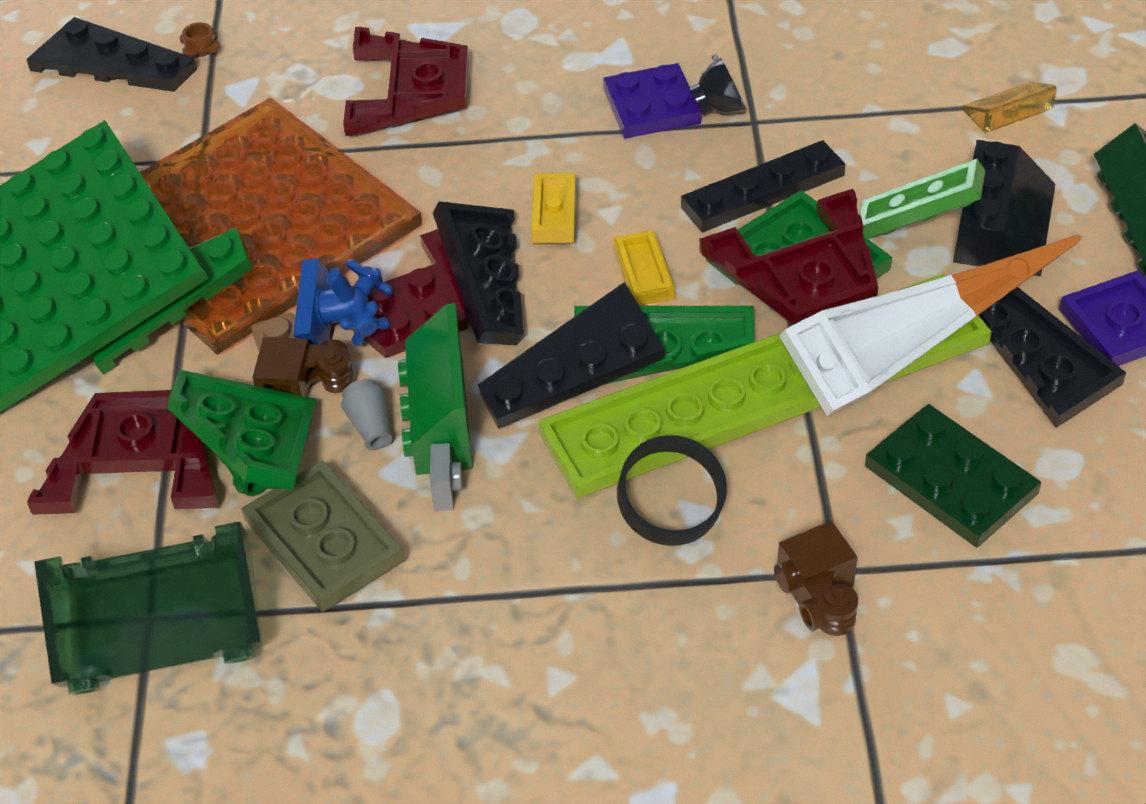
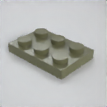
M323 460L297 475L293 491L273 489L241 508L244 520L322 612L405 561L402 547Z

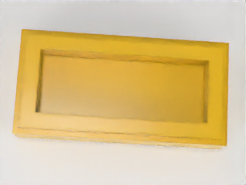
M650 230L613 237V250L623 280L637 304L643 306L675 300V287L655 231Z

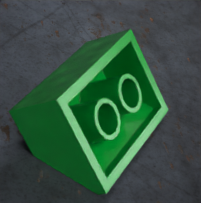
M453 303L443 306L405 340L406 359L398 360L400 387L408 386V393L400 394L402 421H410V428L402 429L404 457L413 456L416 475L430 474L431 444L450 443L452 462H461L462 470L472 469L463 360L456 305Z

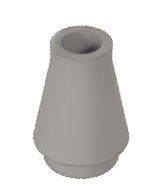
M362 379L349 384L342 392L341 408L364 440L366 448L369 450H379L388 446L393 438L389 429L384 389L371 379Z

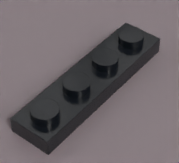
M821 140L681 195V209L703 233L783 201L800 190L805 192L843 177L846 163L824 140Z

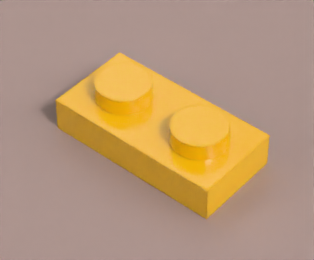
M534 173L531 220L532 243H574L575 173Z

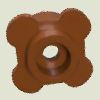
M203 22L192 23L186 26L180 36V42L185 45L182 49L183 54L190 57H204L210 53L217 52L220 49V43L215 40L217 31L209 24Z

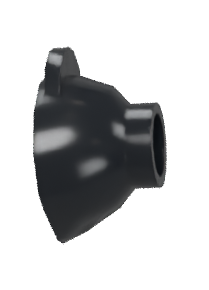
M717 54L711 56L714 62L703 71L699 83L690 87L703 115L705 116L712 111L719 114H730L746 110L747 108L722 58H718Z

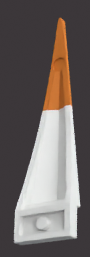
M1074 235L950 276L822 310L786 328L779 337L825 414L829 416L869 395L1072 248L1081 240L1082 236Z

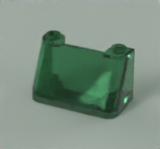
M239 521L215 526L216 535L211 537L212 541L210 542L201 534L193 536L192 542L100 560H95L92 556L82 557V567L81 563L63 565V560L60 556L34 561L51 684L57 687H68L69 695H79L100 690L101 681L223 657L225 664L238 663L255 658L254 650L263 646V637L250 540L242 523Z

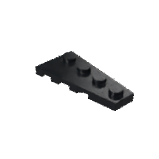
M76 17L67 22L26 59L30 71L43 73L46 68L58 69L60 76L75 77L77 72L93 74L95 81L110 82V80L121 78L127 79L130 86L175 92L197 70L193 57Z
M439 201L432 214L477 343L517 345L524 331L521 294L516 291L519 269L518 264L514 263L513 255L517 247L516 234L512 233L511 225L515 220L514 210Z
M623 282L478 384L479 393L499 429L665 359L664 347L626 283Z
M1016 287L978 315L992 331L990 341L1056 428L1124 383L1126 372L1019 287Z

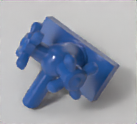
M319 258L303 260L293 336L299 339H308L309 344L322 345L324 341L330 339L331 324L339 322L344 330L354 329L355 333L352 337V342L355 346H361L365 336L373 334L376 329L385 330L390 326L387 318L375 317L378 305L375 301L369 302L368 295L373 288H376L384 295L390 297L393 292L392 287L383 282L380 269L370 266L362 267L354 259H349L345 264L347 268L359 277L354 286L349 284L338 267L331 268L330 272H328Z

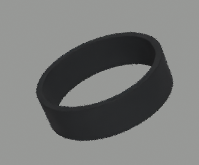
M660 436L643 442L627 457L617 485V502L626 523L641 537L661 545H684L698 540L714 526L725 503L727 483L719 461L706 447L694 440L681 436ZM658 452H676L694 459L707 470L714 482L717 493L715 511L703 523L686 530H666L648 523L634 510L626 493L625 479L632 466L640 459Z

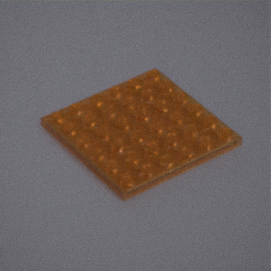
M271 97L140 171L189 248L235 227L243 236L254 268L208 301L200 298L189 306L185 312L187 316L180 320L184 326L216 355L251 334V326L278 317L297 305L303 260L319 258L328 272H330L331 268L338 267L344 275L350 271L345 265L349 259H354L361 264L422 225L421 212Z

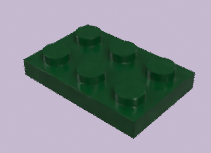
M929 403L866 454V468L976 548L1039 494L1041 487L1040 480Z

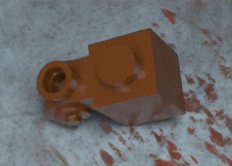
M263 337L252 379L254 386L308 397L310 385L318 381H322L324 389L328 392H343L349 384L354 382V372L348 347L339 340L329 339L324 341L322 345L309 344L308 339Z
M832 521L779 542L777 565L774 566V574L782 591L786 594L791 593L799 604L802 620L810 631L821 629L822 632L829 635L841 636L852 631L856 622L858 596L852 587H854L858 557Z

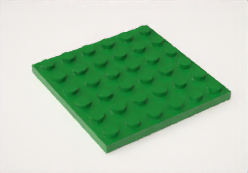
M106 120L93 128L87 129L77 138L61 148L50 152L42 160L21 173L15 174L8 181L0 185V413L209 279Z

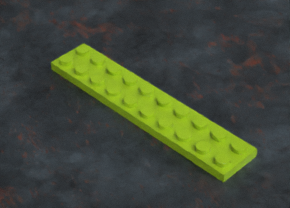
M941 274L908 287L916 286L946 276L944 274ZM976 316L887 382L988 345L992 331L979 316ZM781 333L538 420V432L576 499L618 484L621 470L627 457L636 447L652 438L667 435L681 436L694 440L707 449H711L820 408L821 405L779 337ZM658 452L648 455L632 466L626 475L625 481L682 460L688 456L676 452Z

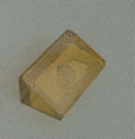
M1031 81L963 105V111L984 133L1053 109L1057 87L1052 84Z

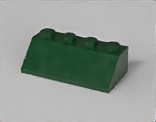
M1134 123L1095 152L1094 156L1101 169L1097 172V176L1114 197L1110 204L1116 214L1125 221L1127 228L1123 230L1124 235L1129 243L1139 251L1141 258L1137 260V263L1146 275V131Z

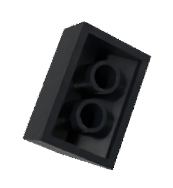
M977 140L973 160L978 159L985 170L982 195L980 200L974 201L962 209L953 263L979 267L1046 245L1056 184L1020 146L997 141ZM1042 269L1034 274V276L1041 277Z

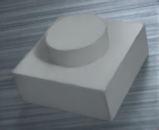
M450 443L431 444L430 486L434 511L454 510V491H462L463 487L461 462H452Z

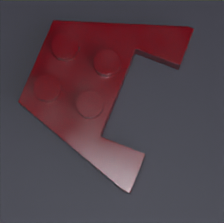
M355 27L353 40L354 60L391 59L387 99L346 100L343 120L345 136H352L466 108L469 64L467 45L421 38L420 43L401 40L399 33L387 31L385 37L370 34L369 28Z
M853 188L818 199L817 214L830 230L829 233L760 256L753 254L736 227L699 238V251L702 256L793 325L822 310L876 297L878 294V283L869 246H866L863 221L861 215L858 214L857 197Z
M438 229L420 235L422 248L432 265L414 269L410 273L385 281L393 289L390 297L384 295L376 288H373L368 295L369 302L375 301L378 305L375 317L387 318L390 326L385 330L376 329L373 334L365 336L364 341L385 358L405 352V340L446 304L455 303L459 332L468 329L466 309ZM336 264V265L331 266V267H328V268H326V269H327L328 272H330V269H331V268H335V267H338V266H337V264Z
M171 390L94 393L68 434L69 444L60 458H53L45 470L48 476L40 490L33 489L28 497L27 504L32 515L75 513L82 475L98 473L175 471L171 492L174 509L217 508L218 500L201 441L168 410Z

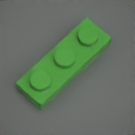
M974 159L864 199L859 214L862 217L864 226L863 235L868 239L880 234H889L897 228L917 221L929 220L937 214L957 207H966L974 201L980 200L985 176L984 168L978 159Z

